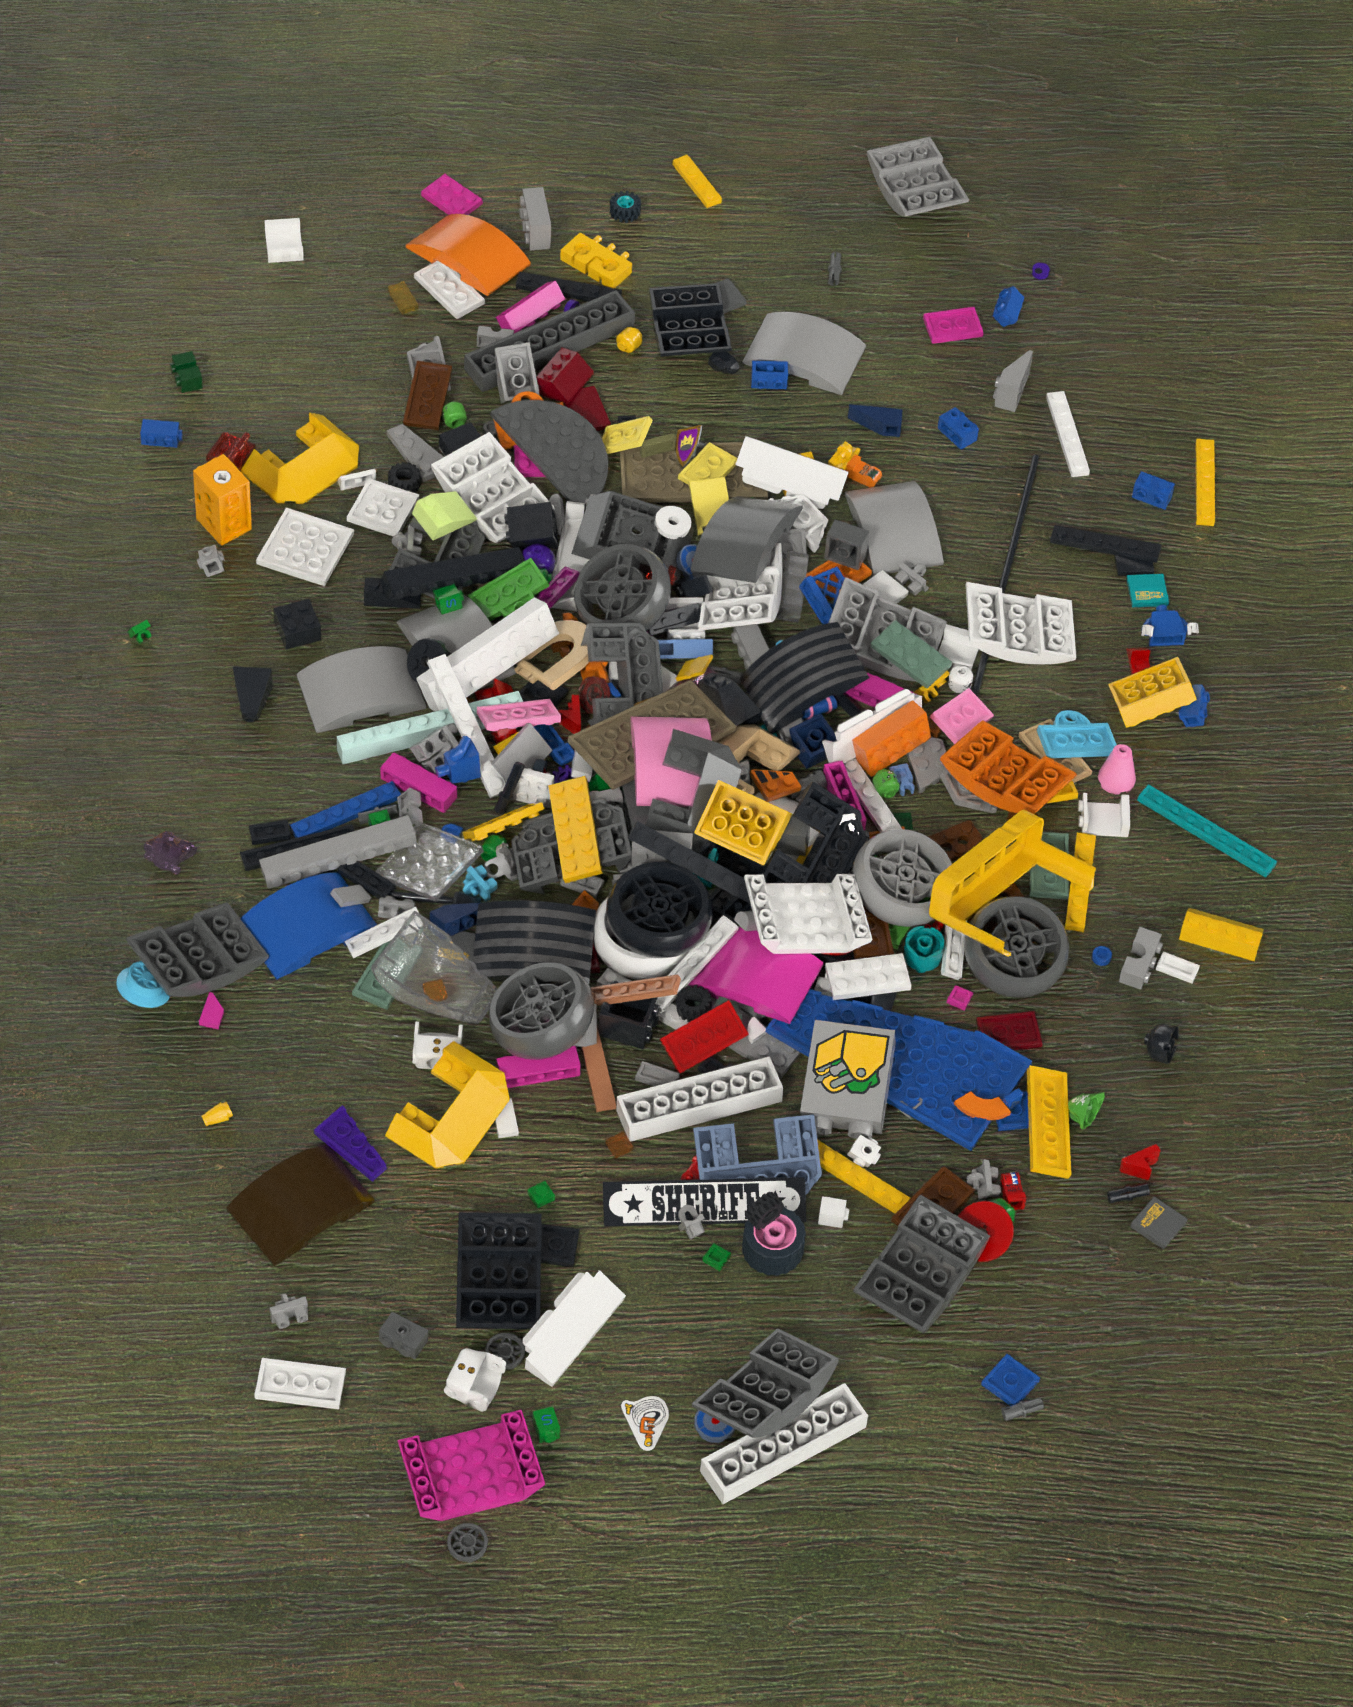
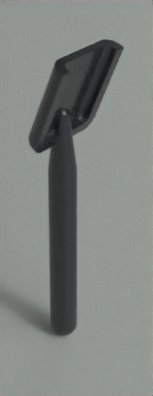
M393 891L390 895L398 900L411 899L413 901L440 904L481 902L480 898L459 891L454 893L453 898Z

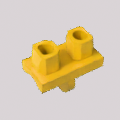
M845 441L837 448V452L828 461V465L846 470L847 463L855 454L858 455L860 453V448L852 447Z

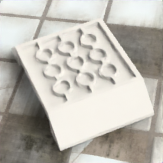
M836 874L832 883H766L764 875L744 876L760 942L773 954L848 953L872 941L855 874Z

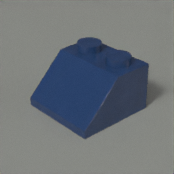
M821 714L789 729L793 746L800 750V754L797 757L806 769L827 759L822 741H837L834 731Z

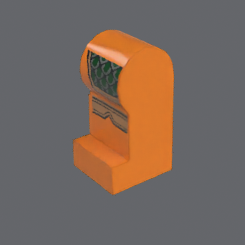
M856 454L847 463V477L867 487H874L882 477V473L877 467L870 466L861 461V457Z

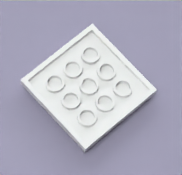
M286 508L257 557L256 563L325 586L351 541L354 529Z

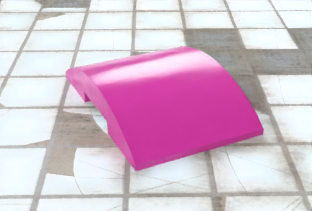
M739 927V930L687 986H691V988L694 985H697V988L702 986L704 990H708V993L713 998L719 999L721 996L751 1006L755 1013L790 1024L823 967V962L811 953L773 954L761 944L758 930L745 931Z

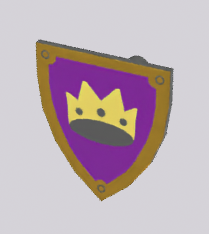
M702 425L677 431L676 455L682 467H685L691 459L695 458L697 448L703 449L706 446V443L699 441Z

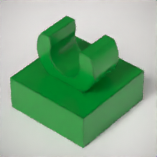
M145 620L132 627L127 633L130 638L136 636V641L140 644L143 642L141 634H144L147 639L151 638V633L147 630L151 625L148 620Z

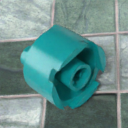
M917 926L911 929L905 940L903 952L905 962L918 973H925L937 968L942 962L944 937L937 929L932 927L929 929L924 928V926Z

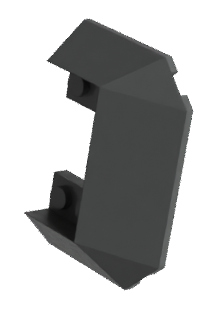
M413 517L410 526L427 533L417 519ZM474 521L440 537L439 539L443 540V543L434 562L478 554L485 537L482 532L480 533L477 522ZM399 548L389 570L432 562ZM463 586L456 588L462 591ZM423 593L434 598V593Z
M588 623L586 625L581 646H587L588 662H617L619 692L621 693V698L592 699L594 718L588 720L590 726L633 707V704L663 693L659 641L654 636H650L644 630L645 627L641 623Z
M673 729L662 765L698 776V783L690 810L652 799L645 825L655 831L693 834L692 850L698 853L700 848L709 840L694 832L718 780L737 788L742 769L729 746Z
M601 798L591 801L601 866L605 868L616 865L620 872L632 859L630 840L628 839L623 809L619 806L610 805ZM553 813L526 820L522 826V831L518 836L515 835L511 841L521 890L545 895L543 886L559 881L555 861L556 858H559Z

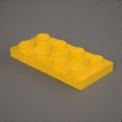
M542 802L529 803L463 831V837L472 841L487 838V833L501 832L506 829L505 826H514L522 823V818L530 819L540 815L539 811L544 809Z

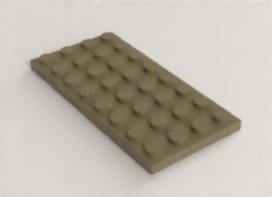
M710 442L737 458L743 442ZM640 447L619 451L622 495L647 503L692 502L689 485L678 479V474L685 467H682L679 463L676 450L644 458L640 456ZM697 448L696 456L702 449ZM736 465L725 477L729 499L742 496L768 500L767 490L743 481V467Z
M689 680L569 736L568 743L614 790L635 780L631 717L707 718L711 740L714 742L736 732V725L692 680Z

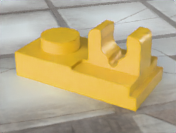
M948 670L928 689L921 686L913 693L922 696L924 703L930 702L931 699L928 697V694H931L933 698L938 696L934 686L936 685L939 688L947 682L945 678L949 676Z

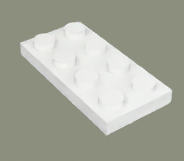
M439 261L414 273V278L456 319L485 304V299L473 287L461 281V276L456 271Z
M903 953L825 964L833 1000L911 990V982Z
M262 1358L255 1399L339 1409L346 1368Z

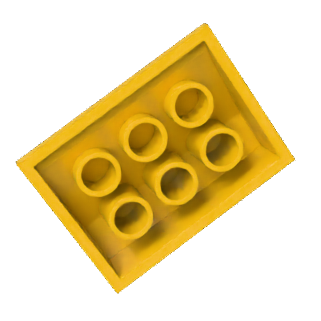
M1178 657L1108 684L1126 728L1136 726L1147 719H1154L1160 714L1171 712L1175 708L1189 705L1197 700L1190 680Z
M718 780L694 833L759 864L765 865L783 835L792 813Z

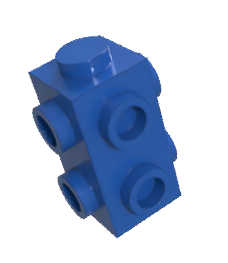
M1014 286L1008 289L1005 288L999 293L993 317L1002 327L1017 322L1024 296Z
M143 419L140 432L141 445L177 448L178 442L182 441L183 430H180L179 422Z
M1203 684L1192 685L1197 700L1189 705H1183L1179 709V718L1183 721L1185 727L1204 726L1205 718H1207L1206 707L1210 701L1208 691L1206 692Z

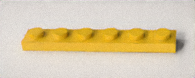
M1196 439V525L1214 526V440Z
M1077 832L1074 857L1093 865L1096 835ZM1071 881L1065 929L1084 932L1089 891Z
M817 1140L820 1165L824 1170L894 1214L910 1200V1197Z

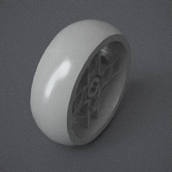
M894 829L873 836L860 848L854 860L852 874H855L862 903L868 911L889 924L915 927L935 920L929 916L930 901L925 903L919 902L925 897L931 898L932 887L936 878L952 863L945 851L929 837L911 830ZM889 853L883 859L875 857L880 854Z

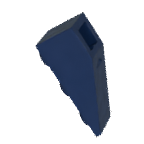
M849 404L848 419L882 436L900 437L903 409Z
M480 903L444 905L430 911L429 927L442 939L469 929L477 923L478 904Z

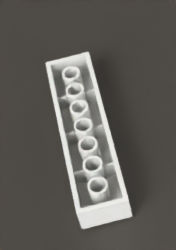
M534 597L449 655L447 659L465 697H468L557 636L559 632L547 603ZM430 669L418 676L416 679L429 708L433 711L447 709L448 707Z
M769 1056L617 1096L616 1111L627 1138L631 1142L782 1102L783 1086Z
M844 1383L817 1397L801 1415L780 1430L756 1438L746 1435L701 1459L700 1472L721 1503L725 1504L866 1428L868 1414Z

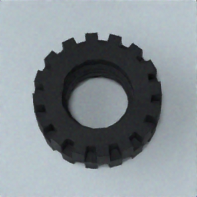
M402 462V464L396 463V466L393 465L389 469L388 485L413 493L419 490L421 474L416 465ZM408 477L410 480L401 481L399 478Z
M694 985L693 988L687 986V989H681V992H678L676 997V1009L679 1017L682 1020L687 1019V1022H691V1020L712 1010L711 995L708 993V990H704L702 986L697 988V985ZM694 1001H697V1002H700V1003H701L700 1005H697V1006H688V1005H687L688 1003L694 1002Z
M767 1192L762 1197H758L752 1203V1206H749L745 1216L756 1229H764L780 1216L784 1204L773 1192Z

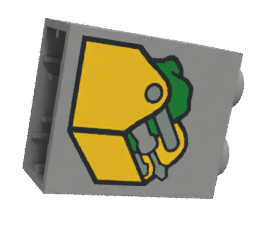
M815 1020L800 1114L801 1116L814 1114L816 1134H831L832 1128L848 1130V1136L857 1139L859 1135L865 1138H872V1133L882 1134L896 1045L895 1030Z

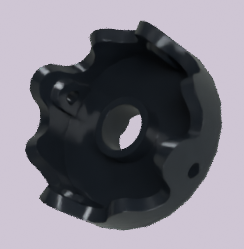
M425 638L417 641L411 647L407 657V669L415 682L418 683L416 678L429 670V666L426 667L425 665L427 657L431 660L446 654V657L452 654L447 651L444 642Z

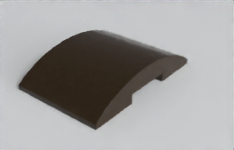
M320 1145L297 1153L266 1171L240 1192L226 1207V1210L273 1266H276L306 1247L308 1240L338 1221L344 1223L375 1203V1199L328 1145Z

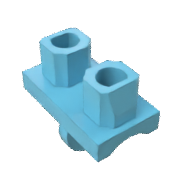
M471 865L465 867L467 875L463 881L465 885L463 892L468 895L473 894L474 896L479 894L485 902L490 900V894L497 889V882L494 878L491 877L486 881L483 880L487 876V872L482 865L475 868Z

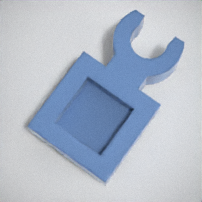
M908 764L889 767V770L893 771L897 776L901 796L905 795V789H909L911 794H914L913 776Z

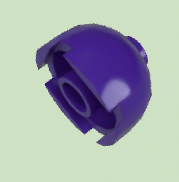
M531 544L522 551L525 561L532 558L538 569L545 568L549 574H553L556 560L554 553L549 547L544 544Z

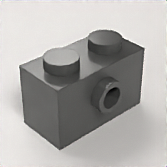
M391 1312L379 1330V1341L385 1347H392L398 1350L405 1357L416 1359L428 1342V1330Z

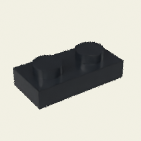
M287 820L249 825L252 845L291 839Z

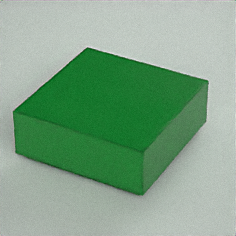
M713 1243L704 1255L702 1262L721 1271L731 1257V1252Z

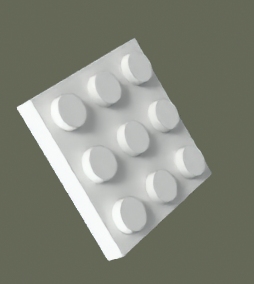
M369 478L347 515V521L387 535H397L402 531L409 519L416 502L419 500V494Z

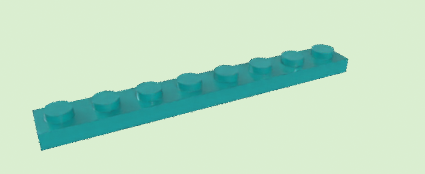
M1148 784L1138 796L1137 801L1263 877L1266 878L1275 868L1276 860Z

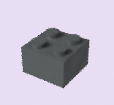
M835 519L827 533L824 559L859 570L867 555L869 531Z

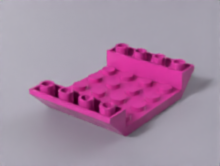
M522 1410L501 1414V1423L422 1443L418 1435L398 1440L399 1449L420 1517L444 1521L523 1501L545 1485Z

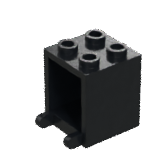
M612 981V982H611V984H616V983H618L617 981ZM658 997L615 1004L603 1002L599 1013V1036L644 1049L646 1043L651 1041L653 1032H651L652 1028H656L659 1021V1016H657L660 1010Z

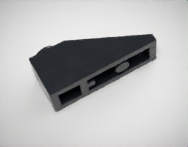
M365 577L364 606L420 609L421 594L387 600L380 583L381 578Z

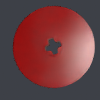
M980 1201L967 1206L958 1215L959 1218L978 1229L986 1228L987 1234L990 1235L977 1262L995 1260L1003 1255L1011 1245L1014 1235L1013 1221L1008 1212L994 1202Z

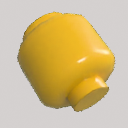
M625 328L616 337L617 347L621 351L632 353L642 344L641 332L637 328Z

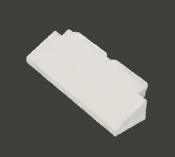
M745 436L735 464L744 468L742 479L745 483L776 494L780 493L781 490L787 491L786 496L791 497L804 494L819 509H823L825 505H828L830 498L839 501L848 475V471Z
M583 518L565 520L558 546L556 565L552 574L553 578L565 566L580 573L589 561V559L571 554ZM576 582L552 608L577 612L574 600Z
M903 689L878 703L873 712L867 709L839 724L838 731L834 732L837 741H822L828 762L843 761V763L854 759L856 755L852 739L912 700L922 708V696L910 693L908 689Z
M600 1270L594 1278L588 1272L585 1274L578 1273L554 1301L556 1309L554 1311L547 1310L523 1338L525 1351L530 1353L526 1358L525 1369L553 1387L623 1302L626 1295Z

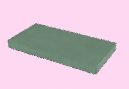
M1042 832V841L1069 854V833ZM1036 864L1029 870V897L1068 900L1069 880Z
M399 937L382 944L352 990V995L388 1010L423 954L424 948Z

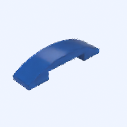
M540 724L534 726L552 749L549 756L555 762L562 766L573 760L575 751L569 743H564L552 725Z

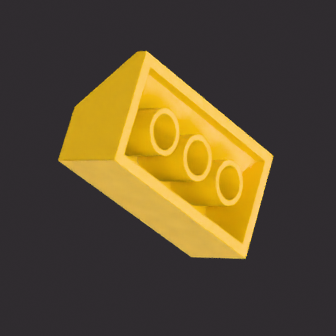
M1188 908L1179 940L1255 961L1264 929Z

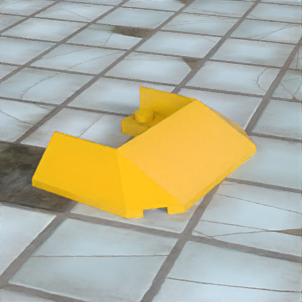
M309 412V422L296 430V436L310 447L308 450L285 464L269 449L262 454L254 449L241 469V473L277 503L296 501V504H304L337 482L340 476H345L358 467L359 445L323 415Z
M453 1041L443 1048V1055L431 1070V1074L460 1091V1094L442 1119L437 1121L408 1102L400 1114L396 1112L385 1134V1137L435 1169L444 1168L447 1165L464 1164L510 1100L504 1072Z

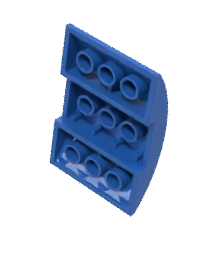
M339 873L319 874L292 883L259 902L240 918L269 955V958L264 963L276 980L311 963L312 957L341 943L346 946V940L377 926L362 904L340 907L330 893L333 889L348 887Z

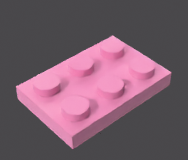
M968 688L933 712L930 718L956 744L982 720L985 722L990 721L994 714Z

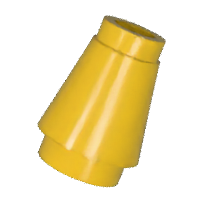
M220 1102L201 1116L205 1125L208 1126L228 1121L233 1114L227 1102Z

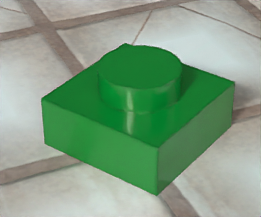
M546 1181L527 1189V1194L537 1209L555 1200V1194Z

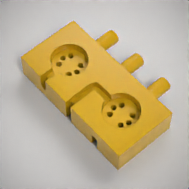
M579 233L561 249L560 260L584 274L588 272V276L597 282L602 280V285L606 287L616 288L632 273V263L626 260L629 257V253L625 251L620 256L614 253L613 250L616 246L613 243L607 247L599 244L602 241L599 235L594 239H590L584 234Z

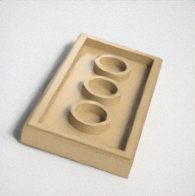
M1051 718L1019 732L1018 737L1032 755L1039 759H1042L1046 754L1036 730L1038 725H1053ZM1082 757L1051 758L1077 773L1076 777L1071 780L1073 783L1092 775V770Z

